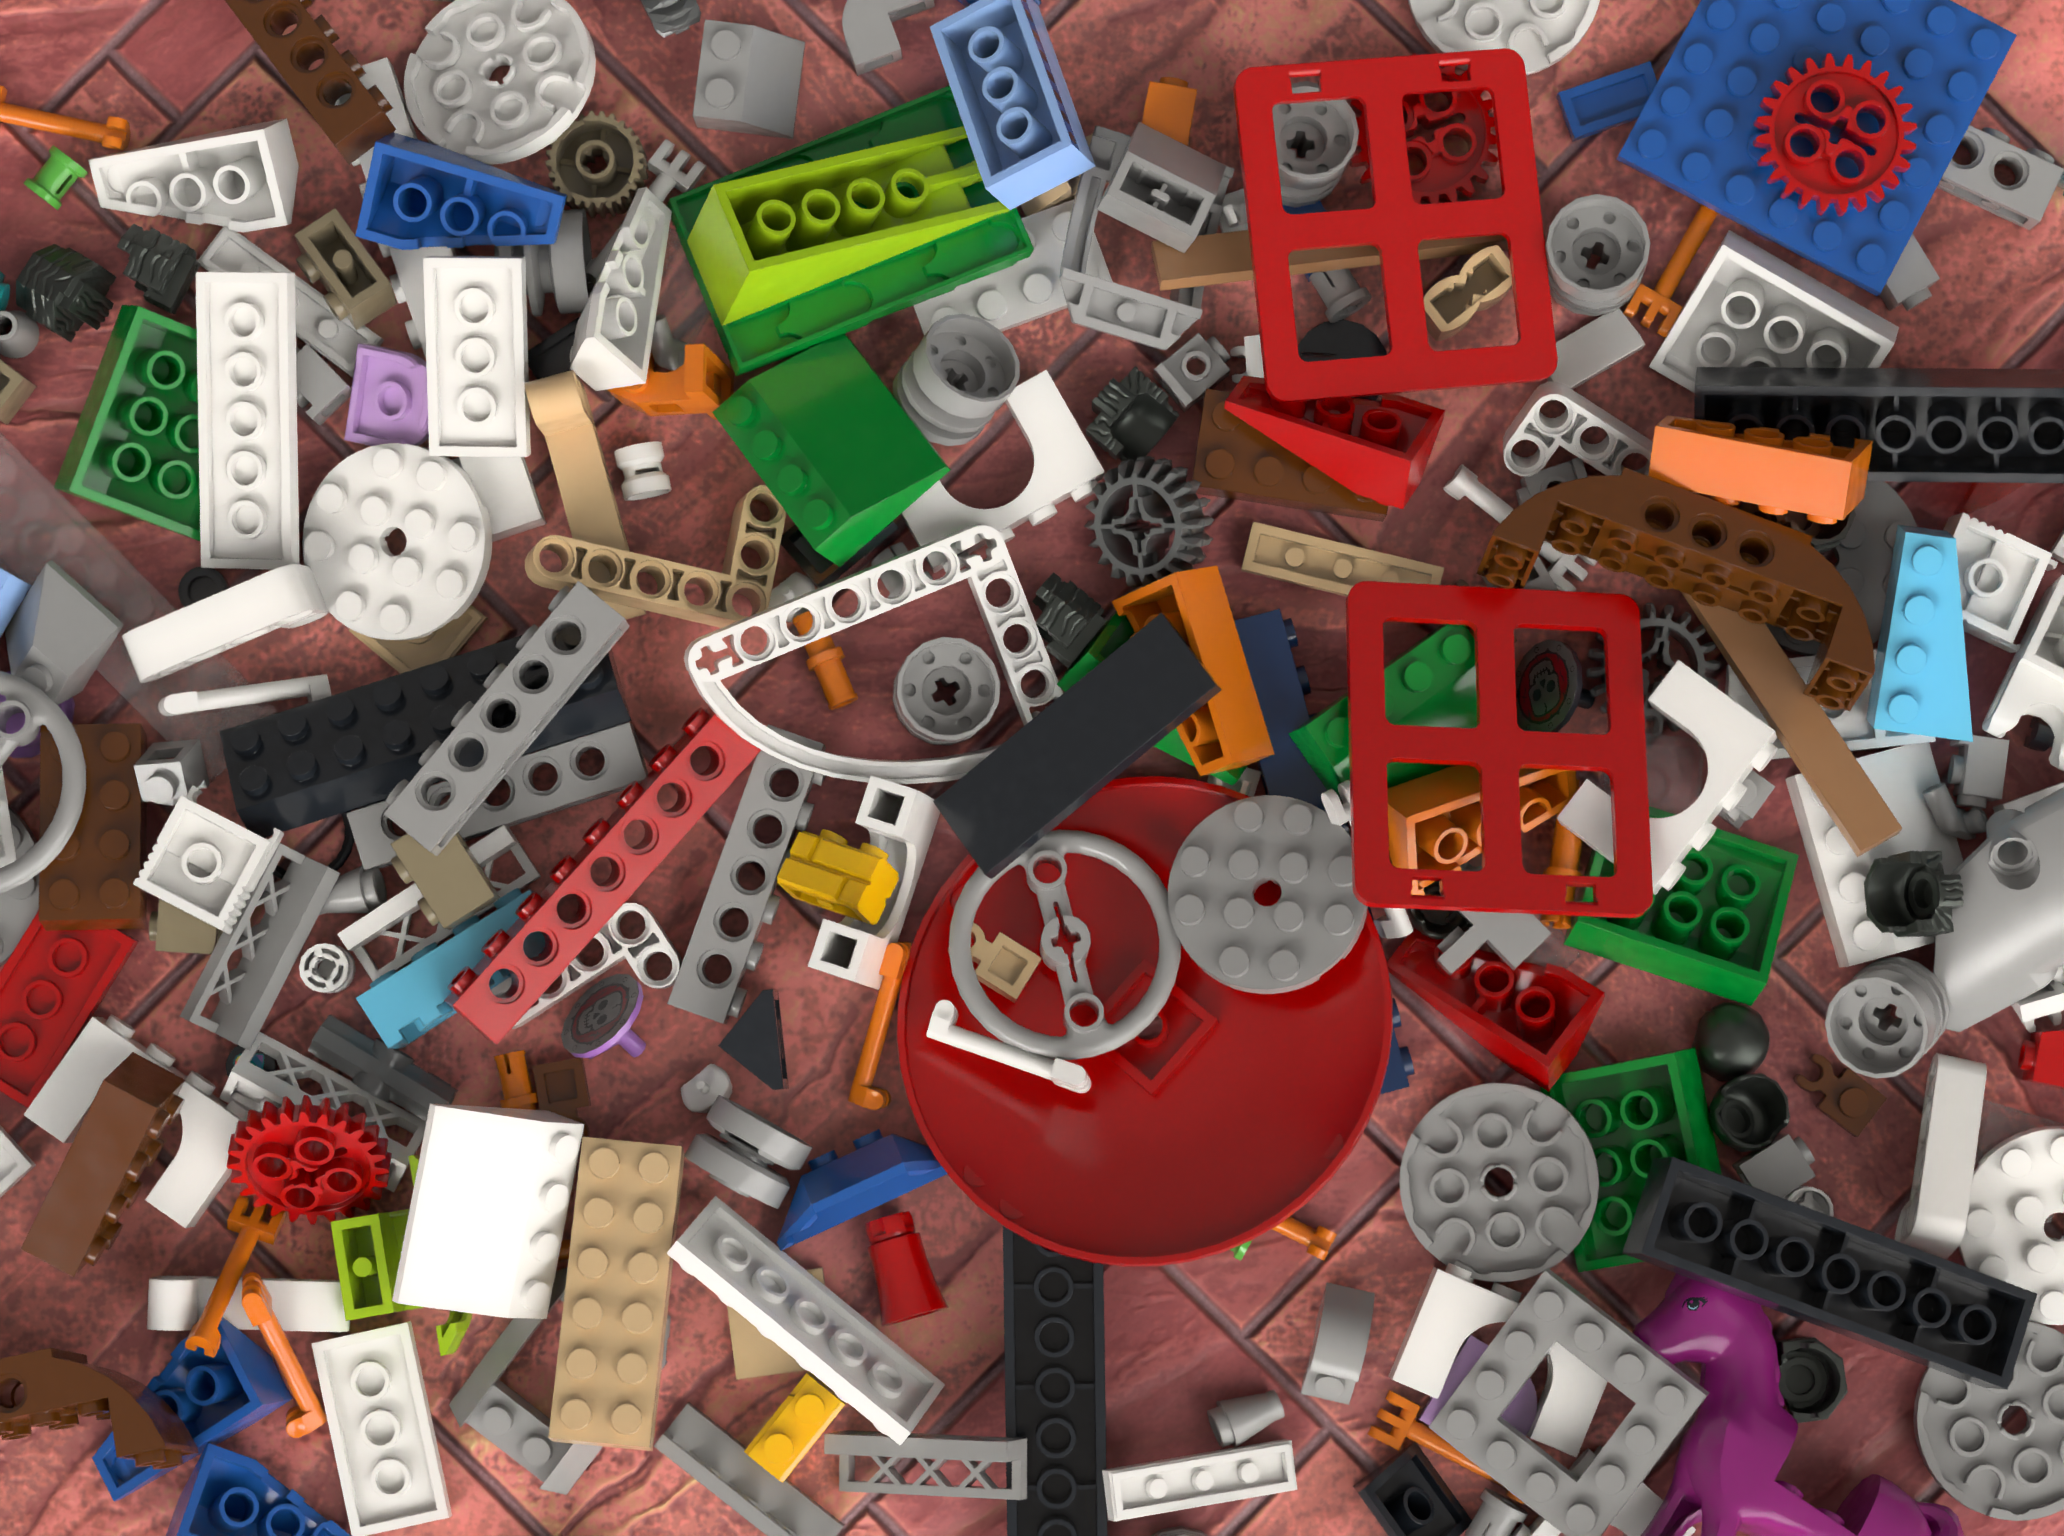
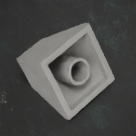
M50 560L44 565L5 629L11 674L21 677L38 687L59 705L82 692L124 624L53 560Z

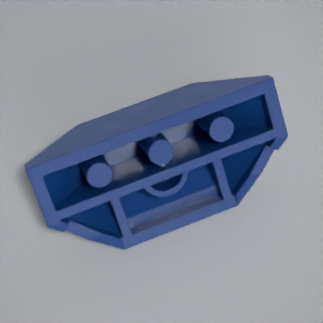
M880 1129L853 1141L856 1151L838 1158L835 1150H832L808 1161L811 1171L802 1175L799 1180L777 1244L782 1251L946 1175L947 1172L935 1158L929 1146L894 1133L883 1138Z

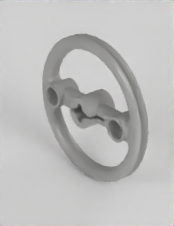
M0 671V694L6 697V701L0 703V768L17 746H25L36 739L39 728L42 725L46 726L52 734L59 750L62 764V790L54 818L41 839L27 853L16 861L0 868V893H3L29 881L44 870L68 842L75 830L83 808L86 792V764L82 746L74 727L61 708L38 687L21 677ZM24 713L26 718L23 728L16 733L7 734L6 723L13 714Z
M1052 830L994 878L990 879L980 867L976 869L965 884L955 905L950 924L949 956L952 974L959 994L973 1016L987 1031L1009 1046L1050 1059L1075 1060L1094 1057L1112 1051L1135 1038L1152 1023L1165 1005L1175 984L1181 960V942L1171 922L1168 891L1159 876L1142 858L1124 845L1101 835L1077 830ZM1067 853H1077L1097 858L1114 866L1128 876L1143 893L1157 923L1159 959L1153 980L1137 1006L1114 1024L1107 1023L1104 1017V1007L1101 1001L1093 994L1085 963L1091 944L1090 932L1086 924L1079 918L1074 917L1065 886L1067 864L1064 860V855ZM1042 863H1049L1059 870L1060 877L1053 883H1042L1035 878L1033 870ZM1017 865L1024 867L1027 884L1037 894L1045 927L1040 940V956L1047 967L1057 972L1065 1003L1063 1025L1066 1029V1034L1062 1037L1033 1032L1016 1024L1001 1013L981 987L973 967L971 930L976 912L983 897L992 885L1008 870ZM1054 907H1057L1061 925L1059 924L1058 917H1056ZM1060 926L1068 942L1076 941L1073 944L1070 963L1068 955L1064 953L1063 948L1059 946L1054 947L1057 945ZM1069 964H1071L1072 972H1074L1076 982H1073ZM1078 1005H1087L1095 1011L1097 1021L1086 1027L1076 1025L1070 1017V1011Z

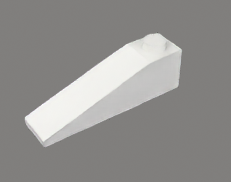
M287 118L231 128L99 156L88 160L101 208L152 217L157 215L184 219L186 223L197 225L207 223L228 227V230L242 233L286 226L292 222L299 165Z
M647 187L638 188L576 324L574 343L570 350V369L574 370L576 375L595 391L646 383L672 213Z

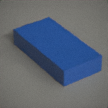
M1650 61L1558 92L1556 98L1572 142L1638 119L1657 83Z

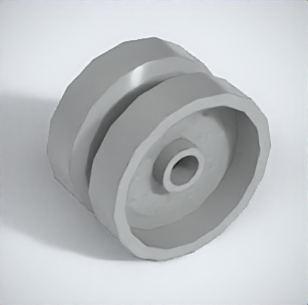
M718 1095L706 1118L712 1127L721 1132L719 1136L728 1142L726 1143L707 1133L696 1134L684 1157L709 1172L711 1178L747 1198L751 1196L771 1207L779 1209L791 1186L787 1178L768 1167V1164L773 1166L776 1163L789 1170H800L813 1147L760 1115L728 1098Z

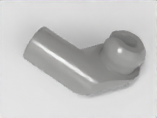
M663 314L656 315L651 352L657 365L674 371L684 364L685 345L689 343L672 338L666 316Z
M1945 783L1936 784L1922 792L1938 827L1944 833L1964 840L1974 839L1976 834L1986 832L1988 818L1983 809L1974 807L1966 811L1956 807Z

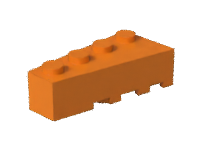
M1669 415L1655 425L1648 476L1691 492L1710 495V499L1733 506L1738 505L1739 501L1758 504V510L1764 513L1784 515L1790 510L1806 513L1807 519L1815 523L1835 524L1837 520L1843 521L1864 499L1873 444L1871 440L1855 439L1854 448L1833 446V443L1830 442V435L1810 433L1809 437H1796L1792 441L1784 440V434L1779 432V429L1766 427L1745 429L1743 435L1735 434L1736 426L1732 423Z
M1217 565L1175 572L1112 601L1118 615L1127 616L1135 632L1132 636L1160 613H1163L1222 689L1176 727L1200 776L1241 768L1274 755Z
M1454 765L1387 789L1389 860L1394 867L1462 871L1460 867L1462 864L1482 853L1479 772L1475 767ZM1522 768L1519 770L1522 832H1528L1565 808L1577 792L1576 770ZM1412 880L1413 888L1411 894L1425 895L1424 888L1435 881Z

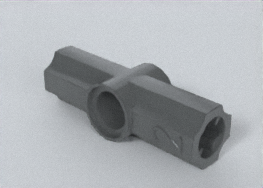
M329 1015L320 1026L308 1049L315 1057L351 1076V1081L361 1089L387 1103H390V1101L396 1103L424 1121H427L430 1103L451 1105L458 1092L451 1084L415 1065V1060L399 1049L388 1048L383 1040L379 1038L373 1040L333 1015Z

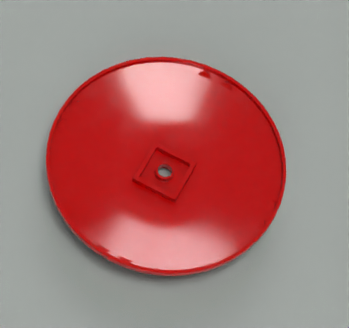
M1147 776L1113 779L1052 830L1085 831L1107 837L1124 845L1151 867L1168 891L1170 872L1180 847L1193 829L1216 810L1250 796L1224 786L1185 778ZM1067 853L1064 855V860L1067 864L1065 886L1074 917L1079 918L1086 924L1090 932L1091 944L1085 963L1093 994L1101 1001L1104 1007V1017L1107 1023L1114 1024L1137 1006L1153 980L1159 959L1157 923L1143 893L1128 876L1114 866L1097 858L1077 853ZM970 854L957 866L940 888L925 913L912 942L910 956L902 977L898 1002L897 1042L900 1070L907 1098L918 1127L935 1158L953 1182L980 1209L1002 1226L1026 1240L1061 1255L1092 1263L1124 1267L1163 1266L1191 1262L1223 1253L1257 1238L1285 1221L1303 1207L1332 1179L1351 1154L1370 1120L1380 1096L1389 1063L1393 1032V998L1388 964L1380 936L1368 909L1359 938L1345 959L1342 958L1330 970L1321 975L1318 981L1285 993H1249L1224 985L1205 973L1181 944V960L1175 984L1165 1005L1157 1014V1017L1163 1023L1161 1033L1152 1040H1143L1136 1036L1120 1047L1094 1057L1065 1060L1083 1067L1091 1079L1092 1085L1090 1090L1086 1093H1077L1055 1085L1052 1080L927 1037V1030L935 1005L940 1000H949L958 1010V1019L955 1026L1001 1041L987 1031L970 1012L959 994L952 974L948 948L953 912L965 884L979 867ZM1042 863L1033 870L1035 878L1042 883H1053L1060 877L1059 870L1049 863ZM1017 865L1008 870L992 885L983 897L973 923L983 930L985 940L993 943L999 932L1040 956V940L1045 927L1037 894L1027 884L1024 867ZM1270 880L1260 885L1254 893L1255 902L1262 906L1274 905L1281 897V887ZM1054 907L1056 917H1058L1059 924L1061 925L1057 907ZM1060 926L1057 945L1054 947H1062L1064 953L1068 955L1070 963L1073 944L1076 941L1068 942ZM971 937V947H973L974 940ZM1042 959L1015 1003L979 981L990 1001L1001 1013L1016 1024L1033 1032L1049 1036L1062 1037L1066 1034V1029L1063 1025L1065 1003L1057 972L1047 967ZM973 961V967L976 970L979 964ZM1069 964L1073 982H1076L1074 972H1072L1071 964ZM1078 1005L1070 1011V1017L1076 1025L1086 1027L1097 1021L1095 1011L1087 1005Z

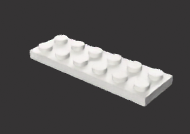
M196 272L201 568L273 570L289 564H300L295 272Z
M717 1196L710 1201L667 1252L670 1257L679 1263L685 1272L695 1276L718 1295L724 1304L740 1313L764 1337L774 1341L791 1355L803 1369L814 1374L831 1388L838 1398L853 1406L870 1420L878 1431L888 1435L899 1445L911 1434L945 1386L943 1382L790 1256L781 1251L779 1247Z

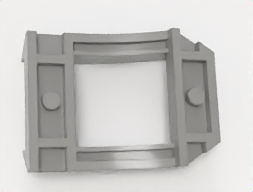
M1095 126L1089 145L1095 167L1082 173L1069 220L1059 276L1071 322L1149 347L1167 350L1181 337L1180 335L1201 318L1204 286L1171 290L1169 300L1085 274L1098 214L1097 207L1102 198L1105 184L1110 182L1131 138L1129 135ZM1226 166L1217 195L1197 236L1217 233L1224 208L1222 206L1229 179L1233 177L1234 168Z
M567 1268L558 1270L555 1273L548 1314L559 1300L564 1302ZM668 1314L666 1323L662 1369L668 1362L666 1361L667 1339L670 1337L671 1316H669ZM513 1318L458 1391L449 1406L460 1428L467 1423L544 1482L539 1489L567 1495L603 1446L551 1441L548 1438L550 1418L499 1380L544 1321V1319Z

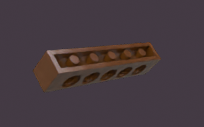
M225 0L349 165L374 147L375 141L397 130L386 116V113L392 110L393 107L378 87L373 85L367 90L359 80V78L366 74L349 49L341 55L339 54L333 43L340 38L322 14L313 20L306 9L313 4L311 0ZM297 24L291 33L282 35L287 27ZM324 59L318 68L309 70L313 62ZM351 93L345 103L335 105L341 96Z

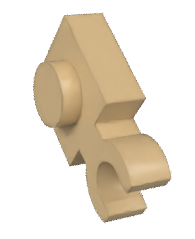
M973 923L971 937L974 940V945L971 947L972 961L979 964L975 970L978 981L1015 1003L1042 958L999 932L994 942L990 943L985 940L983 930Z

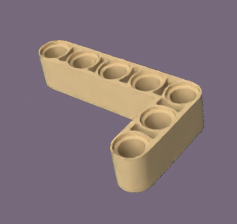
M574 370L524 383L535 424L543 433L547 442L572 538L630 552L584 385ZM598 561L589 562L588 572L590 577L598 583H608L610 579L608 568ZM636 576V583H637V585H638V588L640 589V586H639V583H638V579H637V576ZM604 601L626 620L646 614L645 610Z
M766 485L754 487L736 503L733 511L722 573L560 535H549L542 538L528 552L525 558V571L528 578L534 584L541 587L560 591L565 586L572 589L580 581L606 602L723 628L747 618V616L739 615L732 606L734 594H741L750 600L752 605L751 616L768 609L786 511ZM752 500H759L768 507L770 511L768 522L759 521L752 515L750 510ZM743 547H750L759 553L761 558L759 569H752L744 564L741 558ZM543 550L555 552L562 562L561 571H547L540 563V552ZM598 561L608 568L610 573L608 583H598L590 577L588 572L589 562ZM646 572L655 578L657 582L656 594H646L638 588L636 583L638 573ZM687 583L696 584L703 590L705 602L702 606L694 605L686 599L684 587Z

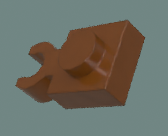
M1811 1054L1809 1059L1820 1069L1819 1078L1811 1082L1803 1075L1796 1074L1793 1078L1795 1083L1803 1090L1819 1091L1824 1095L1815 1107L1852 1136L1858 1137L1887 1100V1097L1849 1068H1844L1840 1075L1836 1077L1833 1074L1830 1062L1824 1056Z
M573 1058L532 1066L540 1110L555 1112V1114L584 1124L582 1137H590L589 1127L578 1116L577 1108L591 1106L583 1058Z

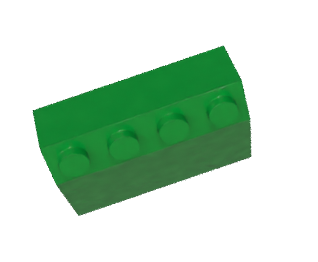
M121 306L54 485L55 489L200 541L197 329L140 306Z
M846 333L823 341L749 379L712 412L812 548L838 567L847 562L951 470Z
M1442 624L1384 665L1385 715L1389 723L1394 725L1432 727H1477L1475 639L1465 625ZM1348 692L1289 733V736L1327 791L1333 789L1339 796L1341 804L1343 802L1338 792V785L1346 780L1350 781ZM1388 763L1387 789L1454 765Z
M1649 806V818H1666L1676 815ZM1717 828L1713 836L1700 851L1692 847L1681 862L1686 866V870L1669 891L1661 887L1656 895L1653 894L1652 904L1643 915L1636 918L1572 916L1571 928L1567 929L1563 945L1752 1006L1768 982L1799 855ZM1592 848L1583 876L1612 877L1614 876V864ZM1579 887L1575 901L1594 902L1593 888Z
M1695 1047L1566 1072L1560 1076L1549 1092L1540 1087L1542 1093L1562 1104L1577 1119L1592 1144L1597 1160L1599 1195L1596 1210L1585 1235L1574 1248L1578 1273L1644 1262L1622 1252L1653 1158L1675 1157L1722 1175Z

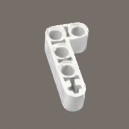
M1546 382L1534 390L1506 430L1503 437V457L1507 468L1512 473L1519 476H1531L1544 468L1560 445L1607 476L1620 475L1624 468L1621 464L1622 460L1631 453H1640L1648 461L1644 467L1633 471L1648 476L1653 441L1568 386L1559 382ZM1549 400H1558L1567 407L1565 412L1556 418L1544 416L1540 412V408ZM1592 426H1598L1607 432L1606 438L1597 444H1588L1580 436L1584 430ZM1521 440L1533 441L1539 447L1537 452L1530 457L1517 456L1512 451V448Z
M289 564L268 571L125 633L122 638L139 682L146 683L170 675L280 627L289 629L306 625L326 616L329 611L311 567L301 564Z
M624 903L593 937L604 948L602 960L597 965L588 967L580 961L578 954L561 973L562 984L560 988L551 994L543 993L538 999L539 1003L536 1006L532 1005L512 1029L525 1025L625 958L637 977L645 985L656 989L669 988L675 984L682 964L681 956L648 908L637 903ZM631 911L639 912L645 920V930L636 939H627L620 931L622 917ZM658 952L667 954L672 961L670 975L661 981L653 980L647 972L648 959ZM512 977L495 986L491 992L494 995L505 993L511 986Z
M1936 1053L1931 1061L1926 1082L1911 1197L1901 1210L1895 1240L1947 1259L1959 1247L1966 1228L1987 1066L1985 1063Z
M158 1276L149 1278L147 1330H191L193 1325L199 1321L219 1277ZM241 1277L223 1317L238 1330H260L258 1325L253 1327L242 1306L243 1277ZM262 1278L272 1297V1309L283 1331H350V1320L346 1321L340 1280Z

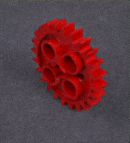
M1456 66L1440 68L1442 82L1467 81V70L1459 76L1455 73ZM1484 89L1441 92L1447 97L1450 105L1448 109L1442 112L1432 111L1426 106L1424 96L1428 93L1403 96L1402 107L1406 139L1414 135L1418 124H1421L1425 130H1430L1453 116L1460 114L1464 117L1463 122L1436 129L1428 143L1423 136L1406 142L1407 153L1419 157L1424 166V170L1420 174L1410 175L1412 197L1418 204H1420L1421 200H1427L1428 204L1439 203V199L1443 197L1446 202H1458V190L1468 198H1471L1475 193L1471 179L1482 184L1487 182L1489 176L1481 165L1495 167L1498 157L1488 151V149H1496L1497 142L1496 135L1491 134V131L1495 130L1494 117H1489L1488 114L1493 111L1492 99L1482 100L1481 96L1485 92ZM1352 99L1350 107L1360 116L1356 117L1359 129L1356 150H1359V153L1351 159L1350 166L1366 167L1367 170L1360 179V183L1363 185L1371 182L1364 111L1362 103L1359 100ZM1449 136H1459L1466 141L1469 151L1464 156H1452L1444 149L1443 140Z
M1827 53L1823 58L1821 68L1818 69L1815 62L1809 57L1803 63L1804 75L1791 66L1785 72L1789 86L1775 80L1770 89L1777 99L1764 97L1760 102L1759 106L1770 116H1759L1754 121L1753 126L1766 131V134L1756 137L1753 141L1754 147L1767 149V153L1758 160L1757 164L1758 166L1773 165L1775 170L1766 182L1772 184L1783 180L1786 185L1780 197L1785 199L1794 191L1800 194L1798 200V209L1800 210L1810 200L1816 201L1817 215L1822 216L1829 203H1834L1838 216H1843L1847 211L1848 202L1851 201L1856 210L1862 212L1867 207L1866 195L1876 203L1884 199L1885 194L1881 184L1893 190L1898 186L1900 181L1892 171L1905 173L1910 168L1911 164L1901 157L1900 154H1910L1916 149L1917 144L1904 139V136L1913 133L1917 128V124L1905 122L1902 119L1913 106L1909 103L1897 105L1895 99L1899 96L1903 87L1897 86L1887 90L1884 84L1888 79L1889 72L1886 70L1876 78L1870 76L1872 61L1867 60L1860 70L1853 69V57L1851 54L1845 57L1841 66H1836L1832 54ZM1823 92L1829 95L1833 100L1834 110L1829 113L1816 110L1811 103V94ZM1869 113L1873 115L1879 123V131L1873 134L1863 132L1857 125V114ZM1799 114L1810 124L1798 123L1795 121L1794 116ZM1832 126H1837L1841 129L1839 133L1841 140L1837 144H1832L1828 141L1830 138L1829 130ZM1796 136L1807 138L1813 145V155L1805 158L1797 156L1791 149L1790 139ZM1859 146H1869L1875 150V155H1868L1865 152V150ZM1848 157L1855 161L1858 166V176L1856 178H1845L1840 175L1836 169V159Z
M308 1095L303 1096L301 1105H294L291 1099L285 1096L283 1097L281 1108H277L272 1103L266 1101L264 1102L262 1113L251 1109L248 1111L247 1121L239 1120L237 1122L235 1134H231L227 1168L232 1169L231 1182L241 1183L239 1194L241 1196L255 1194L253 1206L256 1208L267 1203L272 1205L271 1216L274 1217L284 1210L289 1212L290 1222H295L300 1214L307 1215L311 1225H315L318 1215H324L329 1222L336 1221L338 1212H341L348 1218H354L356 1207L368 1211L371 1199H381L383 1187L388 1186L392 1153L387 1152L388 1139L378 1138L379 1125L365 1126V1113L350 1117L348 1115L349 1104L345 1103L337 1110L330 1108V1099L326 1097L317 1106L312 1105Z

